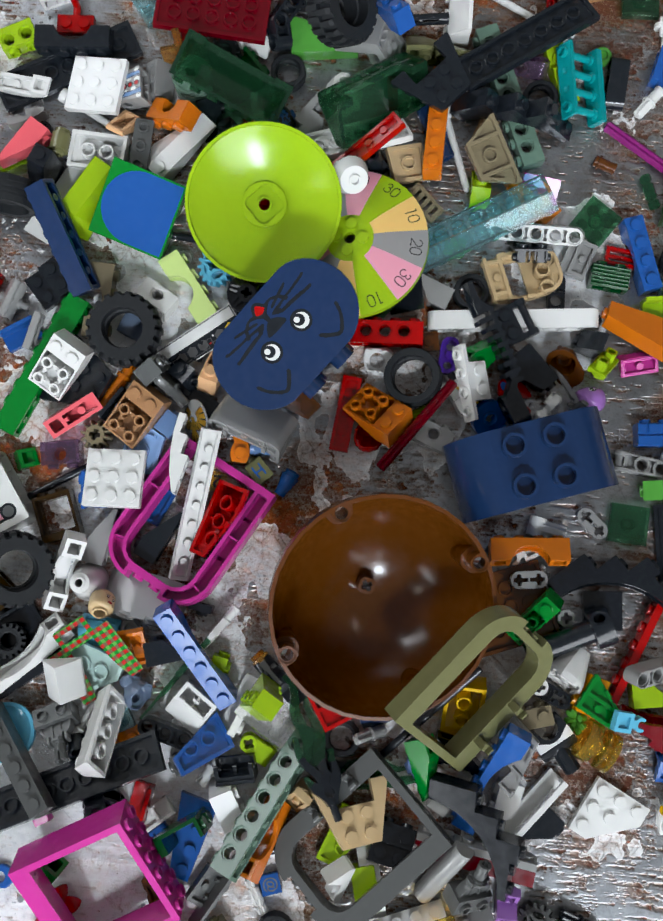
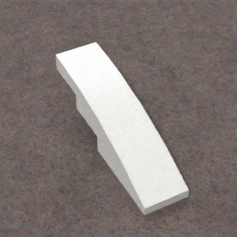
M179 412L170 448V488L172 494L176 496L190 460L189 456L184 454L189 437L183 433L188 416L182 412Z

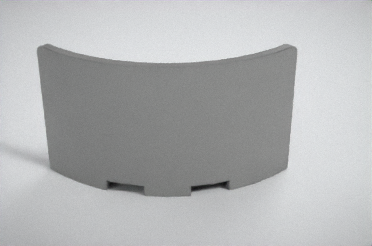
M117 568L112 570L106 590L114 594L116 601L114 611L109 617L134 621L136 618L145 620L144 624L159 628L153 619L155 608L165 602L156 598L160 590L156 593L148 587L150 583L143 579L140 582L132 574L128 578ZM152 574L168 586H185V584ZM178 606L184 614L186 606Z

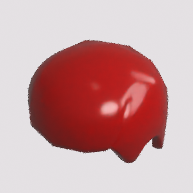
M360 425L356 427L354 432L356 447L363 452L369 453L378 450L382 443L375 440Z

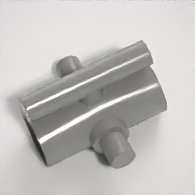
M15 278L10 280L6 291H0V316L12 321L17 309H23L28 312L31 306L22 299L28 287Z

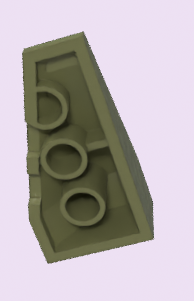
M418 35L405 36L404 67L438 66L445 58L434 48V42L437 40ZM454 46L459 57L470 52V50Z

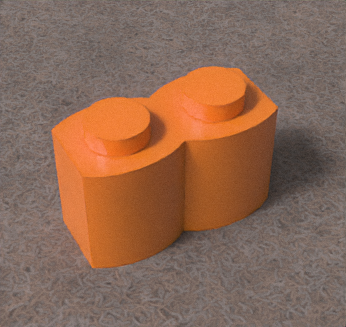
M232 436L233 445L229 453L230 462L245 465L250 455L249 443Z

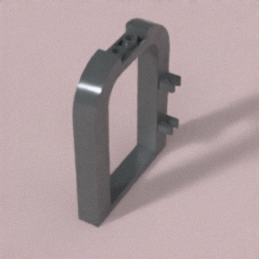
M375 746L371 747L341 774L339 803L337 805L345 800L373 773L379 770L431 834L358 900L349 906L338 907L332 905L323 896L301 868L296 856L297 845L302 837L325 818L319 810L316 801L313 800L308 807L301 810L281 830L275 846V862L283 881L291 877L293 885L305 895L306 902L311 907L314 906L315 910L310 916L315 921H369L453 846L454 841Z

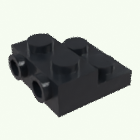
M53 257L39 266V271L25 280L27 286L47 312L60 304L62 299L69 294L66 280L60 272L57 261Z
M384 816L382 841L370 844L366 860L392 869L412 851L417 831L413 830V826L410 824L402 823L400 826L394 824V819Z

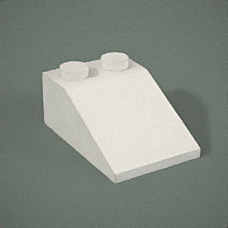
M73 129L66 165L84 171L94 156L99 157L109 166H111L114 156L129 162V146L132 143L128 136L122 137L115 134Z

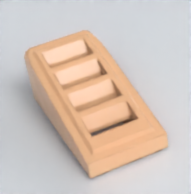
M125 109L106 125V129L123 137L134 132L136 118L141 117Z

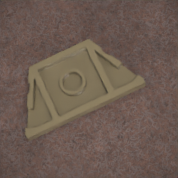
M492 113L464 146L479 182L521 184L523 182L495 115Z

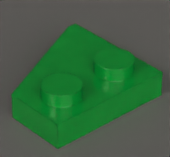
M598 674L593 675L574 705L608 729L610 728L614 709L619 710Z

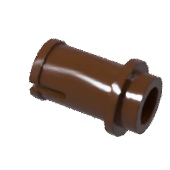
M597 155L592 163L595 170L598 168L610 175L614 174L618 165L604 159L603 155Z

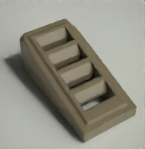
M419 182L409 191L413 196L417 192L419 193L415 198L417 202L422 198L425 199L419 205L425 219L431 225L444 213V209ZM430 203L431 206L425 211L423 208ZM435 208L437 211L430 217L429 213Z

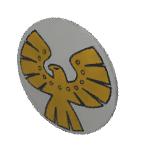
M194 399L185 408L184 413L188 416L185 430L188 437L198 444L201 427L209 428V418L203 404Z

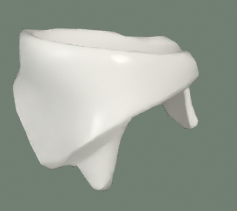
M367 347L363 356L367 372H371L374 375L384 374L385 366L393 356V352L385 347ZM374 353H380L385 358V363L380 368H374L370 364V357Z

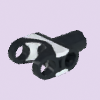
M554 711L552 713L555 725L553 732L549 736L541 737L534 730L529 731L540 741L536 751L544 763L555 758L565 775H570L581 767L569 748L577 743L578 740L570 727Z

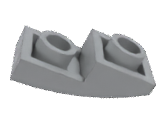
M36 105L31 108H25V116L16 114L13 117H7V124L13 132H16L30 116L41 122L49 119V114L44 107Z

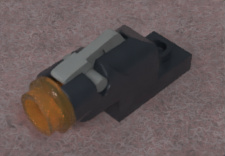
M261 649L250 659L260 675L264 673L282 687L281 696L293 709L307 698L267 651L264 652Z

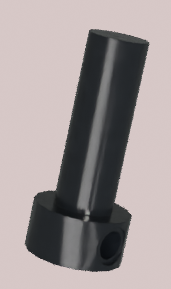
M604 605L584 612L585 621L543 636L552 648L553 658L596 643L599 649L619 643L615 627ZM522 644L524 651L526 653V645Z

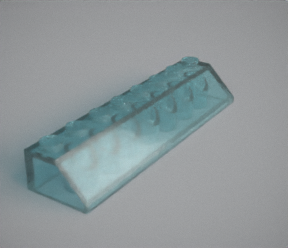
M542 173L428 227L429 253L422 274L559 211L553 191L544 174Z

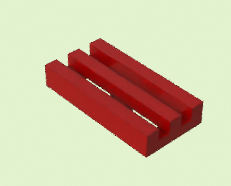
M606 246L604 261L607 262V265L624 264L626 268L634 271L632 258L610 254V252L632 256L629 249ZM609 259H611V260H617V261H622V262H627V263H632V264H626V263H621V262H616V261H610Z

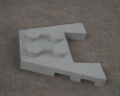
M515 715L503 726L507 728L511 722L531 733ZM502 728L488 742L490 746H492L493 743L497 744V742L499 741L498 736ZM533 734L531 745L523 758L508 764L511 771L498 783L510 798L515 794L540 743Z

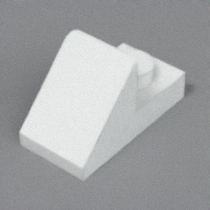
M347 855L341 856L320 871L326 881L324 888L333 902H340L356 870Z

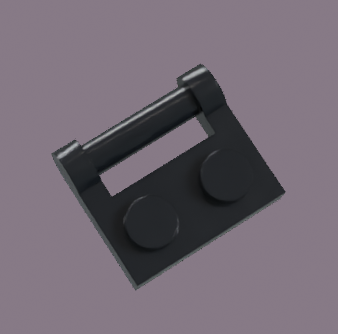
M523 297L495 310L499 314L498 320L503 323L501 326L502 330H505L507 333L505 337L511 342L509 347L540 333L538 327H535ZM516 308H518L529 330L523 333L513 312Z

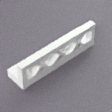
M548 767L524 793L519 808L506 821L504 831L522 837L569 785Z

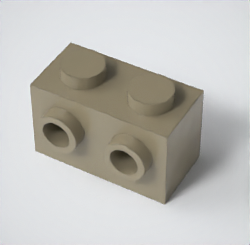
M544 700L534 701L532 705L525 706L524 704L521 708L528 715L523 720L515 714L528 730L555 725L551 705L544 702Z

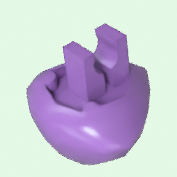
M585 387L575 392L579 401L585 400L589 404L586 407L597 406L598 411L605 407L606 395L602 389Z

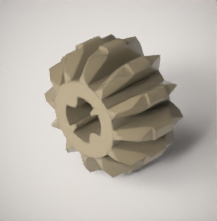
M99 419L96 423L95 420H91V426L85 423L86 431H80L81 434L85 435L80 438L82 442H86L84 447L103 449L104 445L108 448L110 445L107 441H113V438L108 436L112 433L103 426V421ZM94 434H100V437H93Z

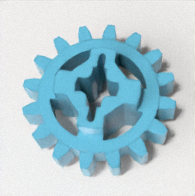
M204 254L203 258H199V261L202 263L197 266V268L201 269V272L198 274L203 276L202 281L206 282L207 285L220 288L221 285H227L226 281H232L230 274L217 268Z

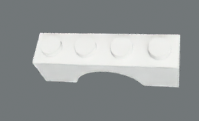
M65 530L55 559V569H53L55 574L54 580H51L49 583L51 585L50 589L45 590L43 593V609L63 613L69 596L71 576L76 564L82 559L87 545L84 533Z

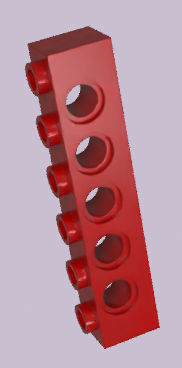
M371 317V320L360 318L356 331L348 343L351 346L423 348L424 321H420L417 318H410L409 321H401V318H390V320H382L380 317ZM365 327L371 328V332L368 335L361 333ZM383 328L390 329L388 335L383 336L380 334ZM402 329L410 331L407 336H401L399 332Z

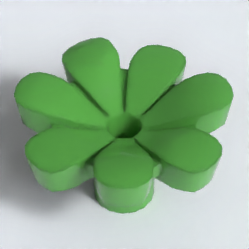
M574 709L566 710L568 717L564 718L565 723L570 724L569 727L572 732L575 731V734L579 735L582 733V730L586 729L584 722L587 721V716L585 714L579 715L578 711Z

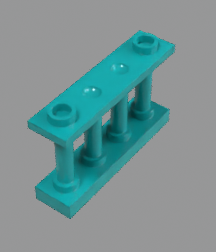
M570 39L556 47L562 120L579 114L587 117V126L589 128H595L607 122L602 53L597 48L585 55L574 52L573 40ZM574 60L583 63V72L575 70ZM576 78L584 81L585 90L576 88ZM577 96L585 98L586 108L578 106Z

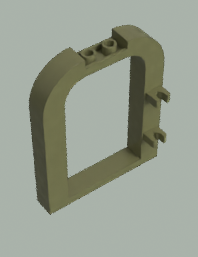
M505 605L485 608L472 616L384 709L397 724L461 772L481 750L488 756L494 751L488 742L515 714L522 720L528 715L521 707L546 680L553 662L552 648L536 631L532 633L529 630L527 632L529 629L526 626L528 621L513 608ZM514 632L526 645L524 661L445 746L415 723L421 714L491 640L501 633Z

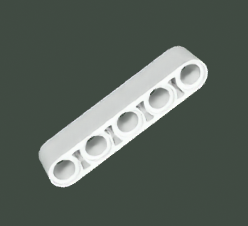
M497 221L489 228L490 236L496 240L577 246L585 238V233L581 228L571 226ZM496 225L502 226V235L495 233ZM515 227L522 229L520 237L514 235L513 229ZM534 228L540 229V238L533 237L532 231ZM553 230H558L561 233L559 240H554L551 237ZM574 231L580 234V240L577 242L572 241L570 238L571 233Z

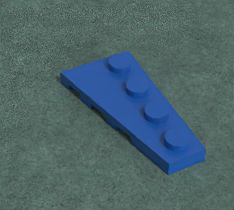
M182 790L177 820L203 806L206 811L208 810L213 818L215 812L210 801ZM194 823L175 832L179 843L172 851L170 868H173L176 878L185 882L189 880L207 835L206 833L200 837Z

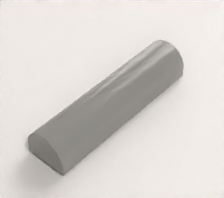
M456 840L453 846L414 885L413 891L417 900L421 903H429L473 857L474 850Z

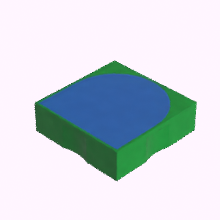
M114 156L88 230L160 260L166 254L173 235L175 222L184 206L186 186Z

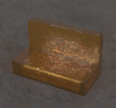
M178 28L171 29L174 44L160 47L163 60L169 64H175L177 60L186 56Z

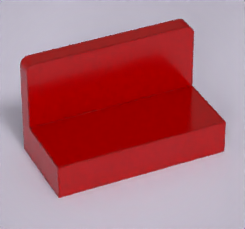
M137 780L129 804L134 806L139 820L145 823L156 784Z

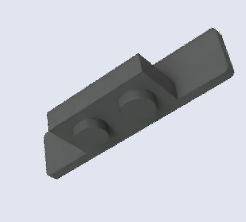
M136 118L132 144L129 146V163L147 170L155 122L153 120Z
M207 862L185 894L187 901L197 905L188 921H205L210 912L217 906L219 899L229 889L232 882L210 867L211 863Z

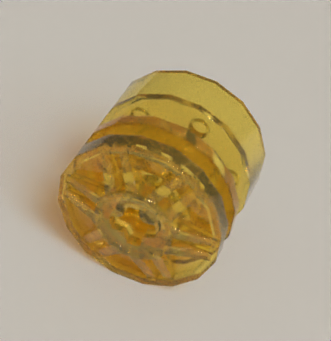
M591 718L585 722L586 729L582 730V733L576 735L578 742L572 745L571 754L583 762L589 760L591 767L596 768L601 773H606L619 757L623 746V737L617 733L615 734L611 729L605 731L604 725Z

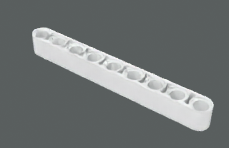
M596 308L527 309L535 327H538L540 332L594 331L599 329V310ZM514 309L513 312L523 332L529 331L519 310ZM433 310L427 312L428 332H481L486 327H489V324L485 323L475 328L474 323L485 318V314L472 318L469 310Z

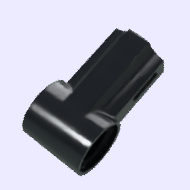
M380 149L365 161L368 172L384 175L389 170V166L382 159Z

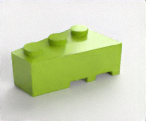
M262 673L251 690H246L240 698L242 702L239 706L257 720L271 722L284 704L283 696H281L282 687Z

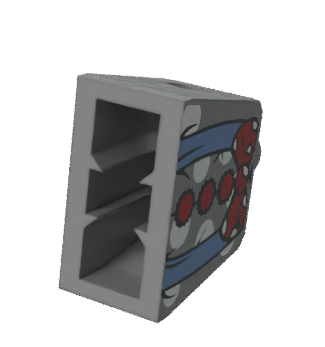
M140 65L130 69L127 74L121 101V107L126 110L152 106L150 75Z

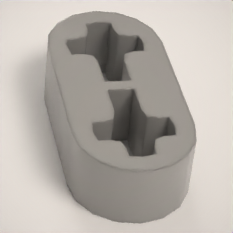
M581 508L576 512L575 519L590 537L596 540L606 537L608 533L607 526L590 508ZM581 513H588L589 515L587 516V518L591 522L589 523L587 520H581ZM592 525H594L595 527H601L602 529L600 530V532L602 534L595 535L594 532L596 530Z
M538 570L516 571L510 575L509 582L516 589H536L546 586L548 577L543 571ZM518 574L520 578H527V582H520V586L513 581L514 578H517ZM539 574L540 577H543V581H540V585H537V582L530 581V578H535Z

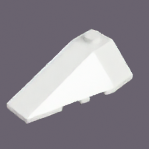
M202 113L191 132L175 130L153 144L150 150L148 168L159 176L173 180L217 126Z

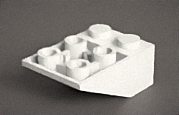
M63 328L52 335L28 379L60 401L85 369L95 352L91 347Z

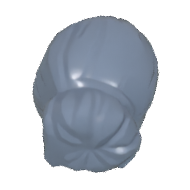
M140 672L134 676L126 674L119 680L121 687L124 688L123 696L127 707L131 710L141 709L152 695V685L142 680Z

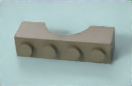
M92 261L93 270L101 285L102 302L105 300V295L110 294L113 296L114 292L118 291L116 285L120 281L121 273L115 264ZM90 315L84 316L81 336L87 340L89 338L86 337L85 330H88V327L85 324L86 319H90ZM109 325L108 337H111L112 326Z

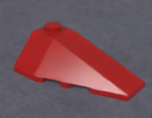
M219 479L189 551L205 558L242 511L250 491Z

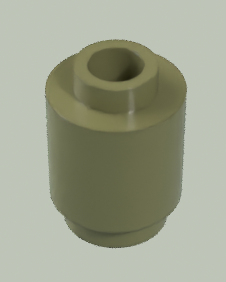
M56 127L52 132L49 149L57 157L68 155L71 142L70 130L64 127Z

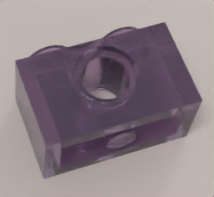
M81 440L40 442L41 465L48 467V470L60 469V466L67 465V468H78L79 464H84V449ZM65 450L66 457L60 460L59 453Z

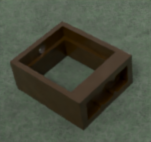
M66 486L55 489V493L48 494V492L37 494V498L31 499L41 539L45 544L49 545L62 541L65 530L50 534L43 508L44 503L60 498H68L75 527L68 530L85 534L72 489H67Z

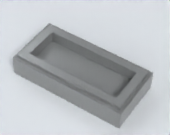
M34 311L22 345L23 348L31 351L35 348L45 320L44 314Z

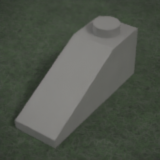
M114 508L86 539L87 545L81 559L82 561L106 566L109 557V536L122 510Z

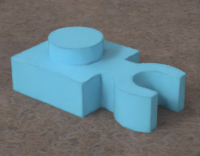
M614 709L609 729L631 734L633 729L638 733H643L644 730L638 727V724L646 722V719L629 711Z

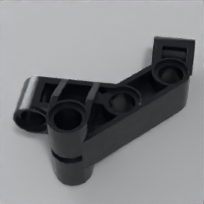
M279 0L268 19L267 33L271 51L292 49L293 39L290 22L296 13L306 12L305 6H307V1L292 0V5L290 0Z
M82 733L71 734V742H68L67 745L68 757L71 761L79 756L81 742L85 737ZM114 789L82 801V808L84 809L83 818L124 800V795L119 789Z

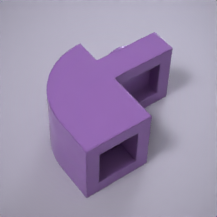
M496 886L494 921H517V903L521 899V889H517L514 886L512 895H508L505 902L496 899Z

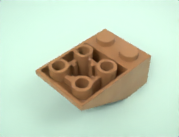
M134 379L103 426L131 449H134L158 422L172 401L152 385L145 387L139 379Z

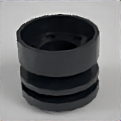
M236 277L229 283L227 299L236 315L263 287L264 283L246 281ZM247 292H250L251 295H248V298H245L244 295H246Z

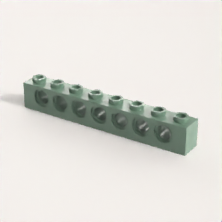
M497 23L475 30L474 37L472 38L474 49L501 34ZM514 69L489 83L491 89L499 96L515 92L522 94ZM497 80H503L505 83H499ZM502 120L503 132L508 135V146L514 152V162L516 167H519L520 172L541 167L545 161V156L535 128ZM516 130H519V131H521L523 134H522V135H519V134H517L515 131H516ZM526 147L529 152H524L521 148Z
M300 722L291 729L290 737L280 747L277 758L270 763L266 776L259 781L256 792L246 803L245 810L236 818L235 826L225 836L224 844L220 850L214 854L210 867L230 881L237 882L303 773L304 769L300 766L298 760L304 757L309 763L323 738L319 733ZM302 743V747L299 750H295L296 745ZM292 760L291 765L285 768V763ZM277 778H281L280 783L274 786V781ZM270 795L269 801L263 804V799ZM258 813V819L252 822V817ZM247 831V837L241 841V835ZM235 850V857L230 859V853Z

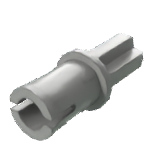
M382 724L373 728L366 727L364 731L353 735L352 739L355 745L366 742L373 743L376 739L385 737L387 729Z

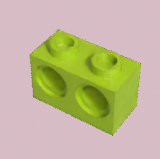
M30 17L0 29V44L8 59L18 58L26 52L36 50L34 47L35 26Z

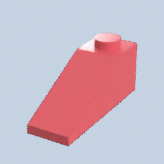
M30 116L0 152V166L5 169L26 159L36 142L44 147H48L52 136L50 130Z
M92 391L43 421V425L53 439L101 410L103 406Z

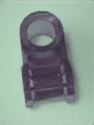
M536 56L525 62L522 67H516L514 69L515 75L532 80H545L550 60L545 57Z

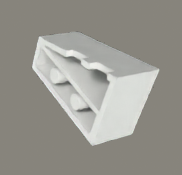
M213 777L209 782V801L225 835H227L235 826L236 818L245 810L246 804L242 801L237 785L216 787L215 777ZM247 831L241 835V841L247 837Z

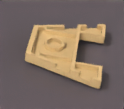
M383 775L368 779L372 800L339 808L343 820L336 823L330 807H327L321 799L311 792L342 851L382 841L387 780Z

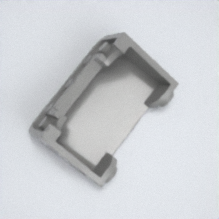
M228 393L208 420L210 429L220 430L224 436L230 434L259 447L263 454L267 451L271 455L269 460L277 464L281 460L298 426L296 416L290 412H283L279 409H253L237 402Z

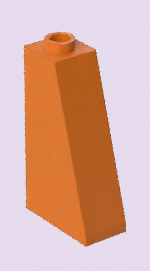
M611 301L608 307L603 308L601 318H603L602 327L663 362L662 317Z

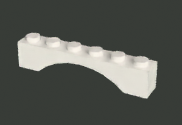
M57 612L40 623L36 635L22 653L0 667V693L60 648L53 638V634L68 625V623ZM71 629L60 638L66 643L75 634Z

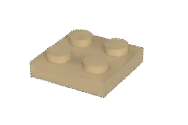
M422 142L386 148L385 153L393 180L401 185L428 181L423 180L422 176L424 158Z

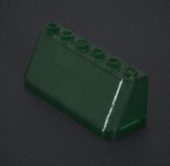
M190 28L169 70V73L173 75L172 79L180 84H183V82L189 84V89L198 94L202 91L207 94L206 98L216 104L218 101L225 104L223 108L232 113L236 110L242 114L241 118L248 122L253 120L255 122L270 121L277 123L294 91V87L278 78L274 79L209 42L206 37Z
M406 52L396 53L318 92L319 105L336 145L343 149L351 147L352 144L360 140L393 111L402 119L426 106L421 100L413 96L410 97L398 88H393L391 81L404 71L418 84L428 75L427 60Z

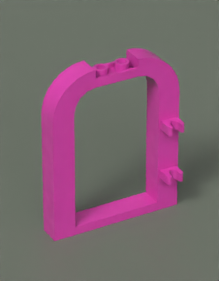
M189 438L184 454L188 455L191 460L196 453L197 443ZM169 448L144 482L141 509L125 508L113 525L109 536V554L115 567L124 576L129 578L132 574L140 582L143 579L149 582L148 587L156 593L160 590L156 597L157 599L167 602L173 598L178 606H190L199 603L212 593L277 498L273 493L216 457L214 467L252 491L253 494L193 580L182 587L168 586L137 565L132 559L130 549L134 537L170 489Z

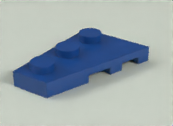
M217 711L172 759L181 777L235 747Z

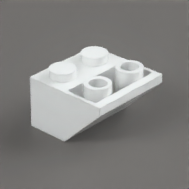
M190 678L170 701L165 710L192 734H195L215 711L217 706L206 691Z

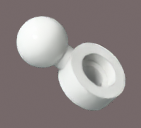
M550 394L543 402L545 404L544 408L537 410L533 418L538 419L549 416V413L562 398L558 394L554 396Z

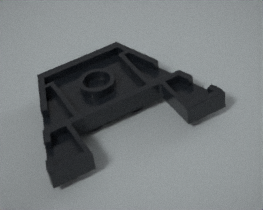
M447 32L434 42V48L445 59L418 84L404 71L391 81L393 88L404 91L410 97L413 96L421 100L422 103L441 113L471 87V83Z
M75 334V336H76L78 339H80L82 342H84L83 339H82L80 336H78L77 334ZM94 353L85 369L60 401L44 390L39 398L44 401L71 404L93 391L99 402H101L115 375Z

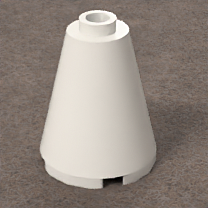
M84 563L73 572L69 582L70 588L78 598L89 601L92 592L107 588L109 574L100 565Z

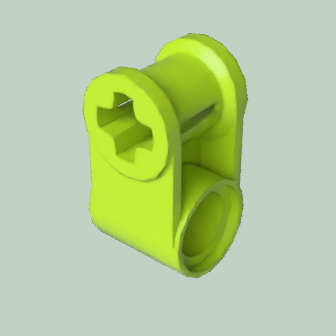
M252 731L245 732L241 737V750L245 753H255L256 762L263 767H267L278 750L271 743L263 740ZM250 739H252V740H253L252 744H249V745L247 746V745L245 744V743H246V740L249 741Z

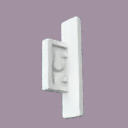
M462 343L452 348V358L455 363V375L458 380L462 415L465 423L478 420L476 401L492 398L485 361L469 362L466 344Z
M246 673L238 688L237 702L228 706L221 719L232 741L236 733L241 734L246 724L243 722L245 716L250 717L251 715L239 706L242 702L240 700L246 690L250 691L258 680L257 677L250 673Z

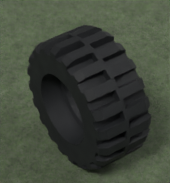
M305 0L307 1V6H305V11L308 13L307 21L312 26L313 34L318 36L317 39L330 48L339 49L356 46L365 42L372 34L373 26L377 22V0H342L344 18L340 10L339 0Z
M116 291L113 296L110 294L105 295V300L102 302L98 300L95 303L97 307L94 310L90 309L88 313L90 319H86L85 324L88 327V330H85L86 337L89 338L88 343L94 352L107 363L115 367H138L141 365L140 363L146 361L150 356L156 355L158 352L156 349L158 346H161V336L164 335L163 323L156 309L143 296L139 294L134 295L129 291L125 293ZM132 313L142 322V334L133 345L123 348L117 347L108 338L109 325L118 315Z
M19 530L0 532V558L12 550L23 551L32 559L33 570L28 580L19 586L8 587L0 583V605H3L5 608H23L25 604L28 606L32 605L35 599L38 598L40 600L44 596L42 593L50 589L51 585L49 583L51 580H54L55 574L53 569H55V562L52 560L53 554L43 541L28 532Z

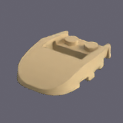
M514 250L507 253H498L494 259L488 261L484 258L480 264L486 278L492 304H510L522 297L525 302L547 296L554 292L563 280V272L558 257L553 251H548L551 254V260L547 261V263H532V252L529 263H517L527 295L522 296L512 295L503 266L515 263L511 259L512 253H515Z

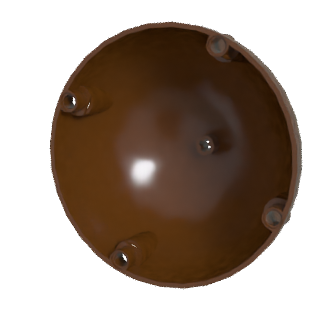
M376 492L337 500L329 507L315 514L299 528L285 546L275 566L269 588L267 609L272 644L282 668L291 681L307 697L321 707L341 716L358 720L390 721L393 719L384 708L472 616L485 608L497 605L495 578L490 561L478 539L463 522L442 507L423 498L403 493ZM477 557L481 558L479 564L473 563ZM366 580L368 585L363 586L362 582ZM489 644L425 711L449 698L468 680L481 662ZM284 649H288L285 656L281 655Z

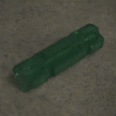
M649 173L644 174L639 180L641 185L644 186L642 188L646 200L649 201V209L651 211L656 210L661 204L659 199L656 198L658 196L654 184L651 183V175Z

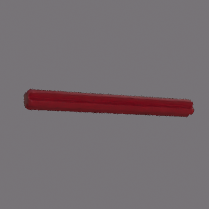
M449 379L380 459L377 463V467L380 470L385 471L454 391L457 387V383L454 380Z

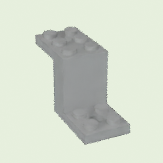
M339 0L340 10L344 18L343 1ZM376 14V25L373 26L374 30L365 42L356 46L335 49L342 52L376 54L387 74L395 75L405 41L402 35L399 36L390 30L380 15Z

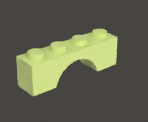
M176 249L158 260L170 282L182 281L192 287L193 299L188 310L197 324H200L217 312L219 307L214 300L210 301L207 297L209 294L204 284L200 285L197 279H199V276L194 268L190 270L187 266L190 262L184 253L180 254Z

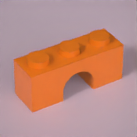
M155 97L145 117L155 122L154 127L157 129L165 128L169 131L173 129L179 132H191L202 112L189 100L178 99L175 105H173L167 98Z

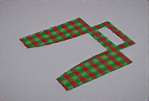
M80 616L53 634V638L62 650L48 659L74 657L71 654L73 650L94 638L108 656L131 676L144 669L108 620L92 629L85 618ZM81 623L87 631L65 645L60 637ZM85 675L88 694L79 699L86 706L96 700L97 697Z

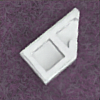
M167 795L149 806L146 821L147 832L177 812Z

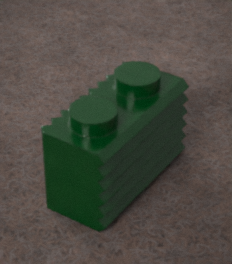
M602 260L593 262L589 269L586 288L624 295L628 291L631 269L626 268L624 264H615L613 266L607 265V262Z

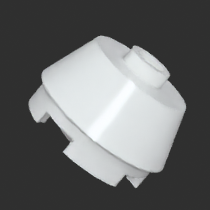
M348 155L334 163L333 166L339 179L341 193L356 194L366 187L368 167L361 158Z

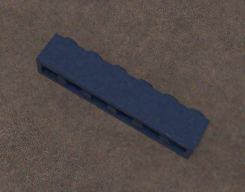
M53 178L40 179L24 188L27 199L35 212V217L43 229V235L51 247L52 255L57 260L60 272L64 276L68 290L73 298L100 288L101 285Z

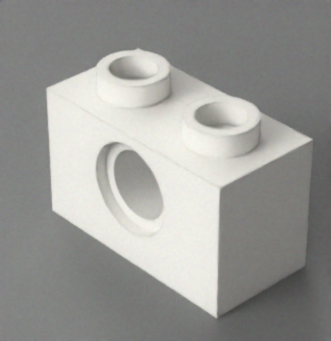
M147 277L134 292V295L139 294L143 296L145 300H148L153 305L163 322H166L179 306L178 296L173 291L165 289L159 281L152 280L150 277Z

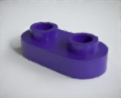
M446 337L441 343L438 364L444 375H449L456 370L452 358V350H448L446 347L449 344L453 347L460 344L455 337ZM444 363H449L450 368H444Z

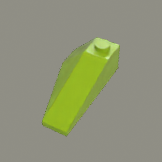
M94 156L63 198V203L79 238L88 241L93 234L88 229L111 167L97 156Z

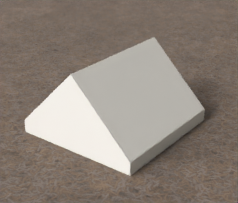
M82 657L42 660L49 698L59 705H63L88 694Z

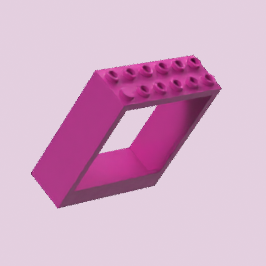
M127 799L18 848L8 876L39 921H76L41 867L116 832L157 894L159 900L113 921L181 920L184 896L186 894L185 888L182 883L178 882L175 871L168 866L166 858L161 859L152 841L153 837L149 836L144 822L139 820L134 806L130 805Z

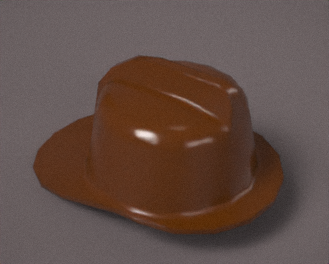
M560 345L546 357V363L557 369L571 387H575L583 381L584 370L577 359L576 353L571 348Z

